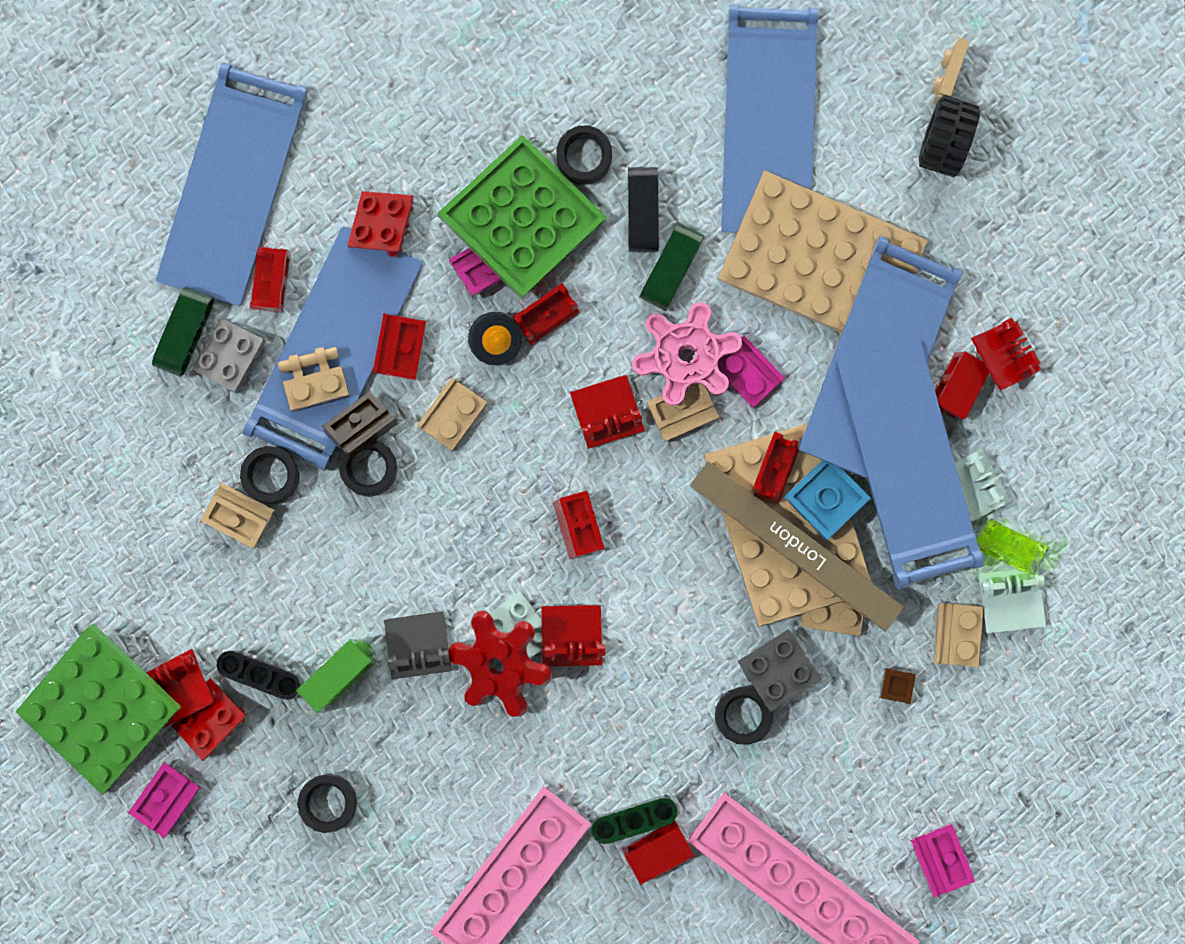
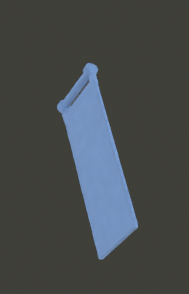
M729 4L722 232H738L764 170L812 190L818 8L809 7L808 10L739 8L738 4ZM738 19L808 22V30L738 27Z
M221 63L213 96L156 276L158 283L178 289H183L187 286L212 296L216 300L236 306L242 305L256 260L257 250L260 247L303 104L308 95V87L298 85V87L234 69L231 64ZM230 79L292 97L294 102L290 106L228 88L226 85Z
M347 227L340 229L258 403L243 430V435L250 438L255 436L316 464V468L322 471L327 469L337 447L324 433L322 426L360 398L374 367L383 313L393 316L399 315L422 267L420 260L404 253H399L398 257H391L387 255V251L347 247L351 234V229ZM324 347V349L336 347L339 358L329 360L330 369L342 367L350 397L291 412L283 381L294 379L293 371L280 373L278 362L288 360L291 355L298 354V356L314 353L317 348ZM319 364L302 368L304 376L321 372ZM263 417L326 447L321 454L258 425L259 421Z
M879 236L874 244L868 266L799 445L800 451L868 479L836 362L840 359L915 340L921 341L926 361H928L955 286L962 273L957 268L952 267L949 269L893 245L883 236ZM884 253L946 280V284L942 287L881 260L882 254Z
M915 340L838 360L836 362L888 550L896 588L898 590L908 588L911 583L969 567L973 569L983 567L984 557L979 550L921 341ZM965 546L968 548V555L908 572H905L903 569V563Z

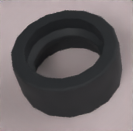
M590 125L576 126L567 130L560 138L556 148L557 165L560 172L569 181L579 185H590L600 181L608 173L612 163V146L608 137L600 129ZM580 138H588L595 141L602 151L600 164L589 172L575 170L567 160L569 146Z
M378 440L363 450L378 452L386 463L385 475L381 481L374 485L367 486L357 482L351 474V463L354 457L349 459L345 452L341 455L339 462L340 477L346 487L358 495L366 497L380 495L387 491L396 479L398 471L396 458L390 448Z
M264 446L257 448L246 456L241 465L240 480L243 489L250 497L261 503L277 504L283 502L294 494L299 484L300 473L296 461L289 453L278 447ZM265 458H276L282 461L288 473L284 487L273 493L259 490L252 478L255 465Z
M737 687L729 690L719 699L715 708V722L718 730L726 739L736 744L750 745L759 742L768 734L773 724V711L770 713L755 689ZM739 698H749L755 701L762 713L758 728L747 734L733 731L726 720V711L729 705Z
M334 774L316 776L308 781L299 792L297 801L299 816L306 826L316 832H336L346 826L355 815L357 807L356 792L350 782L341 776ZM325 785L335 786L342 792L345 798V808L341 816L328 822L316 818L311 812L309 804L313 792L320 786Z

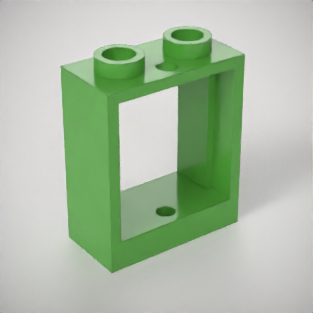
M349 639L296 691L317 713L325 712L377 662L373 657L376 653L375 650L364 639L359 641L357 639Z

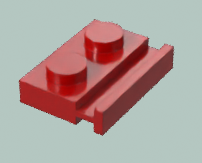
M383 313L373 373L416 381L426 321Z

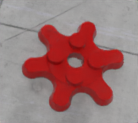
M480 610L474 613L471 620V626L476 636L475 643L467 645L462 642H455L448 650L450 661L467 668L472 677V683L465 691V701L471 706H480L489 695H495L503 702L508 715L521 717L527 712L528 708L523 696L524 686L527 683L545 686L551 681L552 672L547 665L532 661L527 654V646L535 636L534 627L529 622L519 621L511 632L503 633L496 628L491 614ZM493 658L499 659L502 662L503 672L491 667Z

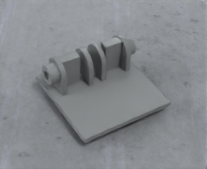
M220 318L192 370L237 394L239 389L243 390L244 388L243 385L248 378L246 374H252V371L249 370L250 366L256 367L257 365L253 361H257L261 352L266 349L263 347L266 341Z

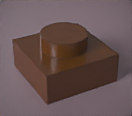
M884 668L879 698L911 704L916 674Z

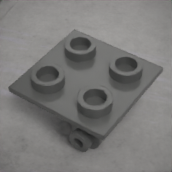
M444 611L384 620L389 656L388 668L391 671L392 680L452 671L448 655L449 647Z
M789 629L737 661L744 675L751 682L770 713L822 680Z

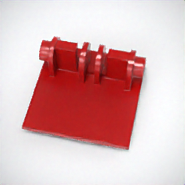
M362 191L347 247L387 251L388 256L398 257L399 253L403 252V237L407 236L405 229L409 228L408 220L410 212L414 209L412 206L414 196Z
M1009 318L1002 322L1001 325L971 338L977 353L981 356L991 374L992 380L1000 391L1041 370L1039 366L1041 362L1035 352L1032 350L1027 354L1024 353L1031 349L1032 346L1029 345L1023 349L1021 348L1020 344L1028 339L1025 337L1019 341L1017 340L1024 333L1018 321L1014 322L1013 318Z
M627 374L570 392L588 449L645 431Z
M601 605L541 606L543 664L548 667L602 665V656H605L606 648L605 644H602Z
M193 649L146 672L181 706V709L164 728L214 703Z
M209 678L206 684L214 703L171 725L202 761L208 756L212 757L213 751L221 743L226 742L225 738L227 736L231 737L233 735L232 731L240 723H244L248 715L241 707H237L212 678Z

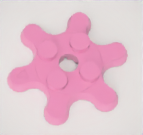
M696 303L691 306L687 320L681 324H672L664 315L659 313L650 315L646 320V329L656 338V346L649 353L637 355L633 359L632 368L635 373L641 376L660 373L665 377L666 386L662 396L668 405L676 406L683 402L687 388L694 384L704 385L709 392L715 395L725 393L729 387L728 378L718 369V361L725 355L738 352L742 346V339L734 332L722 335H715L710 332L708 321L711 317V309L705 303ZM685 349H691L696 353L690 363L679 358L680 353Z

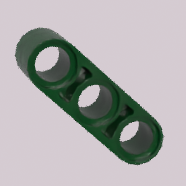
M678 222L639 298L666 311L705 235Z
M187 286L182 289L154 353L152 366L179 377L184 375L213 308L214 297Z
M658 796L611 811L595 818L591 826L592 835L597 842L610 844L671 824L677 817V807L669 797ZM665 802L671 805L672 812L666 819L658 818L655 815V807L659 803ZM631 812H639L643 817L642 824L637 828H631L626 824V816ZM608 821L614 826V831L609 837L598 835L596 828L600 822Z

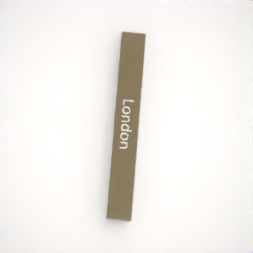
M709 461L690 484L692 489L884 632L889 629L904 609L903 605Z

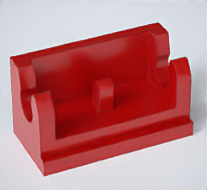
M258 247L249 308L252 310L283 313L291 255L287 249Z
M561 283L513 316V319L520 327L521 333L532 346L580 313L575 300H572L568 294L565 285Z
M966 351L954 352L935 388L939 408L942 413L954 419L955 417L961 420L966 419L990 373L983 361Z
M774 431L752 488V493L780 503L799 453V442L797 440H787L783 438V434Z
M588 490L561 497L553 502L569 560L604 549Z
M675 820L671 824L660 827L621 848L640 885L694 857Z

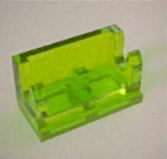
M993 519L989 520L976 541L981 552L1032 577L1035 576L1050 550L1048 545L1011 530Z

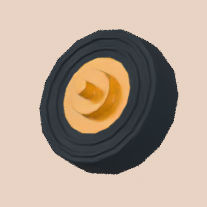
M488 312L473 322L469 330L468 343L471 352L479 361L487 365L499 366L510 362L518 354L521 348L522 334L520 327L512 317L503 312Z

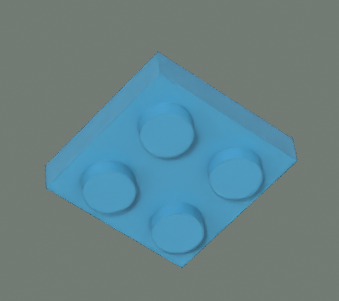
M823 460L784 497L825 541L831 538L871 499L842 468Z

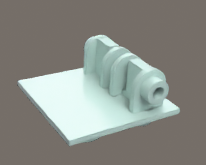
M983 449L955 463L971 522L1011 502Z
M1038 567L978 574L986 634L1046 626L1041 587H1044L1043 575H1039Z
M521 591L490 612L496 628L503 633L511 632L519 621L529 622L534 627L535 636L527 646V654L531 658L542 650L541 618Z

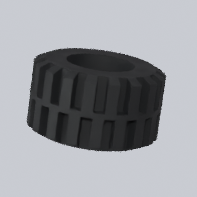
M943 95L939 99L923 139L918 159L919 167L953 178L958 175L966 161L980 117L978 105L947 95Z

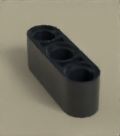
M628 167L629 252H659L658 167Z
M239 651L223 652L217 659V670L225 678L280 699L290 700L300 696L296 690L304 681L295 672ZM230 656H235L239 660V668L234 673H230L225 666L226 660ZM260 666L264 667L268 673L267 680L263 684L257 683L253 676L255 669ZM287 677H291L296 682V690L291 695L284 693L282 690V682Z

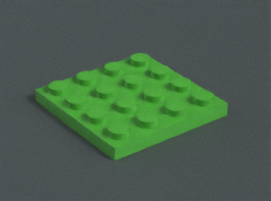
M524 135L519 137L438 212V217L521 300L601 226L607 218Z
M93 623L84 630L15 712L96 790L104 795L181 709V706Z

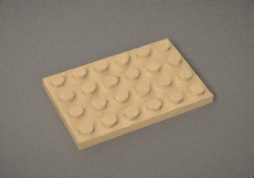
M764 170L717 280L842 333L877 238L883 236L888 239L889 243L919 256H922L928 240ZM884 253L882 254V261L909 273H915L916 267Z
M807 424L778 433L783 434V438L787 440H797L800 445ZM773 434L705 454V462L709 461L752 493V488ZM799 450L780 503L754 493L752 494L872 582L851 518L831 538L825 541L784 499L785 495L822 461ZM721 510L758 627L843 602V600Z

